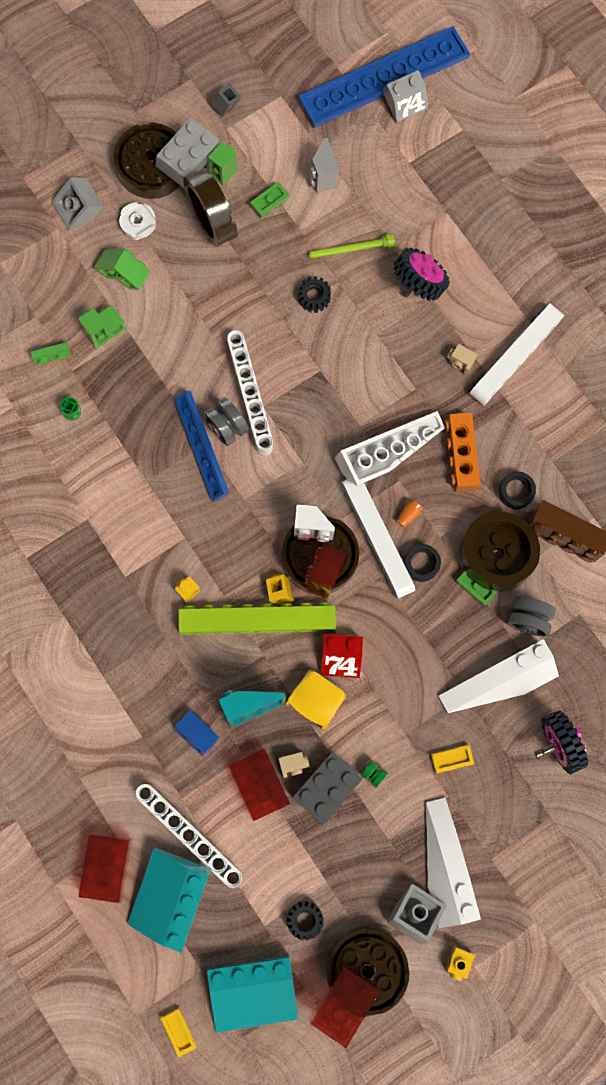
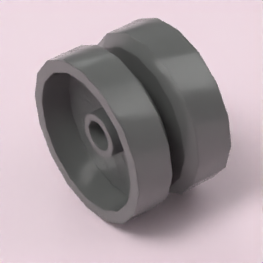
M223 397L216 403L217 410L210 407L203 412V416L218 439L224 445L229 446L235 441V434L242 436L249 431V428L237 408L226 397Z
M515 597L512 605L515 613L509 615L508 626L526 634L548 637L552 627L548 621L554 619L556 608L537 599Z

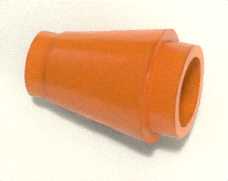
M411 499L409 502H406L396 521L405 528L422 514L423 507Z

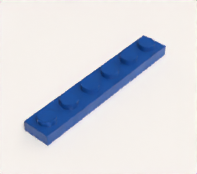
M185 391L175 398L174 401L211 500L218 501L229 494L193 395L191 391Z

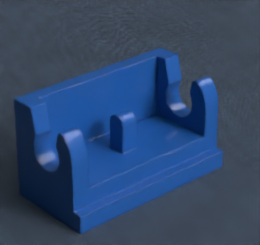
M191 710L174 728L202 757L219 739Z

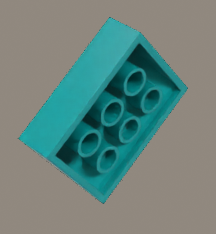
M230 690L221 695L222 698L219 699V702L230 727L233 728L284 705L286 696L284 693L233 692V690Z
M154 848L127 925L161 946L182 953L212 868Z
M289 955L209 967L207 969L216 1033L298 1020Z

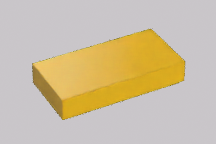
M470 745L431 754L436 774L475 764Z
M180 1008L160 1018L178 1057L197 1048V1044Z

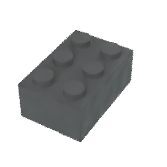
M332 752L295 794L293 799L319 823L324 825L363 778Z

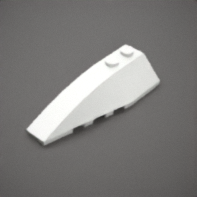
M436 411L341 450L335 457V460L342 474L358 486L393 470L445 429V426Z
M543 639L438 697L448 714L525 695L559 675L554 657Z
M446 798L426 802L429 895L446 905L437 924L438 928L481 920Z

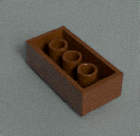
M545 500L535 509L528 523L535 531L537 537L542 536L547 539L548 543L552 545L558 544L564 547L566 552L582 556L581 559L586 562L595 563L606 552L605 530Z

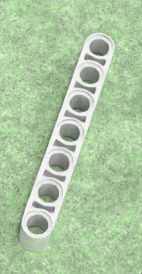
M549 304L469 394L484 406L564 317V314L552 304Z
M233 330L227 337L228 348L255 446L259 454L268 455L273 450V439L245 338L240 331ZM234 339L240 340V343L234 344L231 341ZM238 356L245 357L243 361H238L236 358ZM243 373L250 374L248 378L241 377ZM248 390H253L255 393L253 395H247L245 392ZM258 407L260 410L257 413H253L250 409ZM258 424H262L265 428L263 430H257L255 426ZM265 441L270 444L266 448L260 446V443Z
M349 479L341 481L347 499L394 595L399 599L414 592L415 586L365 484L362 483L356 486Z
M143 784L137 788V799L207 867L212 868L211 871L231 888L240 885L243 878L240 870L154 787ZM144 788H149L151 791V796L148 799L141 797V791ZM160 801L166 807L163 813H158L155 810L156 803ZM174 815L180 819V824L177 827H172L169 823L170 818ZM188 829L192 830L195 834L192 841H187L184 838V833ZM203 843L209 846L210 850L207 855H201L198 851L199 846ZM215 858L223 859L224 867L222 869L214 868L213 861ZM230 872H236L239 875L237 883L232 884L228 881L227 877Z

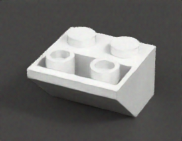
M297 505L295 537H298L299 540L317 538L319 542L333 540L335 527L317 506Z

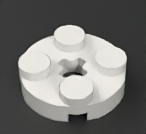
M130 203L120 213V227L124 234L133 240L149 236L156 228L155 213L147 204ZM134 218H142L141 223L135 224Z

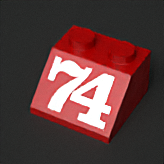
M324 634L321 676L360 678L363 637Z

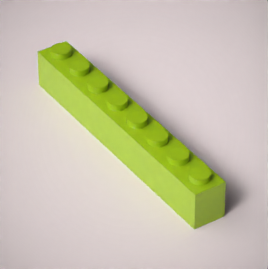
M285 603L281 604V607H273V604H262L261 607L245 604L242 605V608H234V605H223L222 608L205 605L203 609H195V606H184L183 609H179L180 635L335 632L336 611L335 606H331V603H319V606H312L311 603H301L300 606H292V604Z

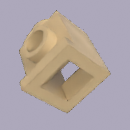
M458 344L456 349H451L447 358L450 359L449 363L454 368L463 370V375L467 376L478 354Z
M302 752L279 758L283 778H287V773H291V776L303 773L302 769L310 767L307 755L303 756Z

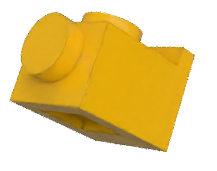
M275 574L272 578L266 579L271 603L278 606L294 601L288 577L284 574Z
M190 576L180 579L176 583L177 587L174 588V591L186 604L201 592L200 587Z
M453 946L446 967V971L450 972L449 977L459 981L462 980V977L467 979L473 959H475V954ZM460 961L464 962V967L462 969H458L457 964Z

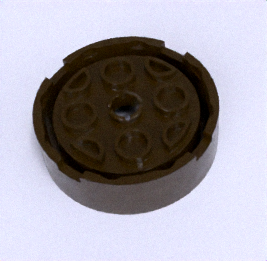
M149 122L147 125H135L120 136L114 148V164L119 181L127 191L141 198L157 199L173 193L180 187L177 182L156 167V156L176 134L173 129L163 124ZM148 154H153L155 159L146 160L145 157Z
M203 168L183 178V183L188 200L201 228L215 247H218L236 238L238 231L236 223L231 222L232 211L219 184L213 175H207L208 170Z
M490 512L477 518L466 531L459 550L462 561L461 565L467 576L484 589L493 591L512 590L522 585L537 567L540 559L539 539L533 528L521 517L508 512ZM501 550L503 557H495L493 551Z
M325 516L335 527L333 540H329V542H319L317 538L299 540L298 537L294 536L295 525L285 537L282 547L284 571L289 580L304 592L314 595L334 593L343 588L356 571L359 561L357 539L352 530L337 518ZM323 549L326 552V556L318 558L315 556V551Z
M359 927L349 930L335 941L328 953L326 978L330 991L342 1007L354 1014L361 1016L383 1014L399 1003L408 987L410 972L406 954L391 935L380 929ZM365 966H371L374 970L373 975L369 978L362 975V970Z

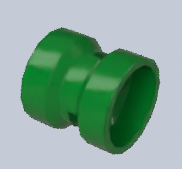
M67 397L61 401L60 410L67 420L74 421L81 416V408L76 399Z
M372 760L360 776L371 781V785L377 788L388 772L377 767V763Z

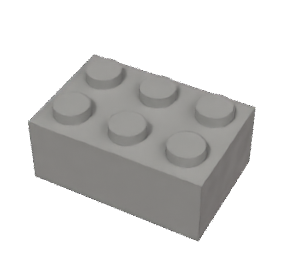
M190 118L156 156V167L184 188L183 178L201 170L207 164L208 156L216 149L220 140L194 119Z

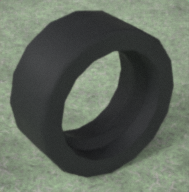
M515 471L504 477L499 486L498 495L505 506L511 509H521L530 504L534 499L536 485L528 474ZM513 480L524 482L528 488L527 497L521 501L511 499L506 492L508 483Z
M419 544L407 552L404 565L411 579L418 582H426L433 579L440 570L441 558L437 550L432 546ZM419 552L427 553L433 559V568L426 574L415 572L411 566L412 557Z

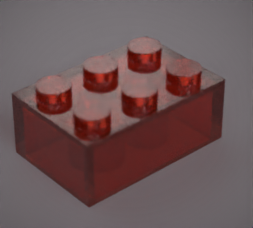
M324 544L323 548H318L314 556L313 566L310 565L306 573V581L304 583L307 585L306 591L328 600L342 570L347 553L327 544Z
M265 749L228 765L253 822L290 805Z
M89 834L79 898L114 903L122 902L132 840Z
M343 965L311 1016L310 1024L347 1048L379 995L380 990Z

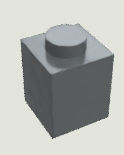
M229 83L216 93L211 104L223 117L236 106L241 96Z

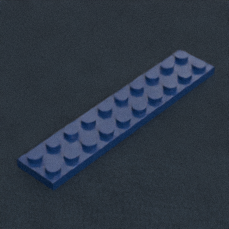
M452 26L299 95L298 100L314 128L384 97L382 89L395 80L418 70L422 79L468 59L470 52L455 27Z

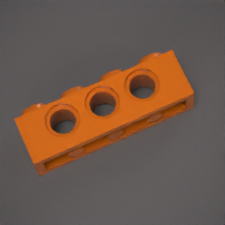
M472 413L450 414L447 421H445V431L449 432L447 449L451 450V456L449 457V467L453 468L451 485L455 486V492L478 490L480 487V476ZM455 432H462L464 437H458ZM463 449L466 455H460L457 450ZM465 467L468 470V473H461L459 468Z

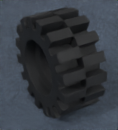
M314 276V279L308 277V281L304 279L298 289L300 306L303 305L304 310L308 308L311 313L312 310L318 313L319 309L323 311L324 307L327 308L331 299L330 285L328 286V282H323L321 277L317 280V276ZM311 289H317L321 292L322 296L318 300H311L307 293Z
M298 902L288 912V929L299 940L315 938L321 932L324 925L321 910L312 902ZM304 912L311 914L313 917V924L307 929H303L297 924L298 916Z

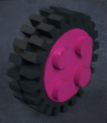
M411 247L406 248L393 264L394 273L398 276L397 279L403 281L402 285L404 287L407 286L402 292V295L406 298L414 291L415 296L418 297L420 294L421 299L426 298L427 301L439 299L450 284L449 276L446 275V270H442V265H437L438 261L436 259L434 260L431 255L426 254L424 251L420 253L417 248L415 250Z
M561 710L544 716L541 721L542 729L545 731L544 735L547 737L546 740L550 745L535 751L536 758L539 759L554 752V756L558 759L560 766L562 765L563 770H566V773L570 775L588 767L587 751L581 743V732L577 727H573L569 717L565 716V713Z

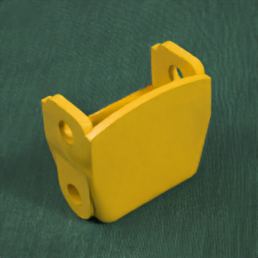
M310 669L285 705L288 707L291 704L305 718L321 725V730L324 731L347 694L326 678Z

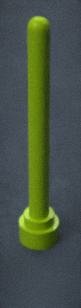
M393 233L385 234L382 239L310 251L308 256L309 258H318L381 246L391 249L395 248Z

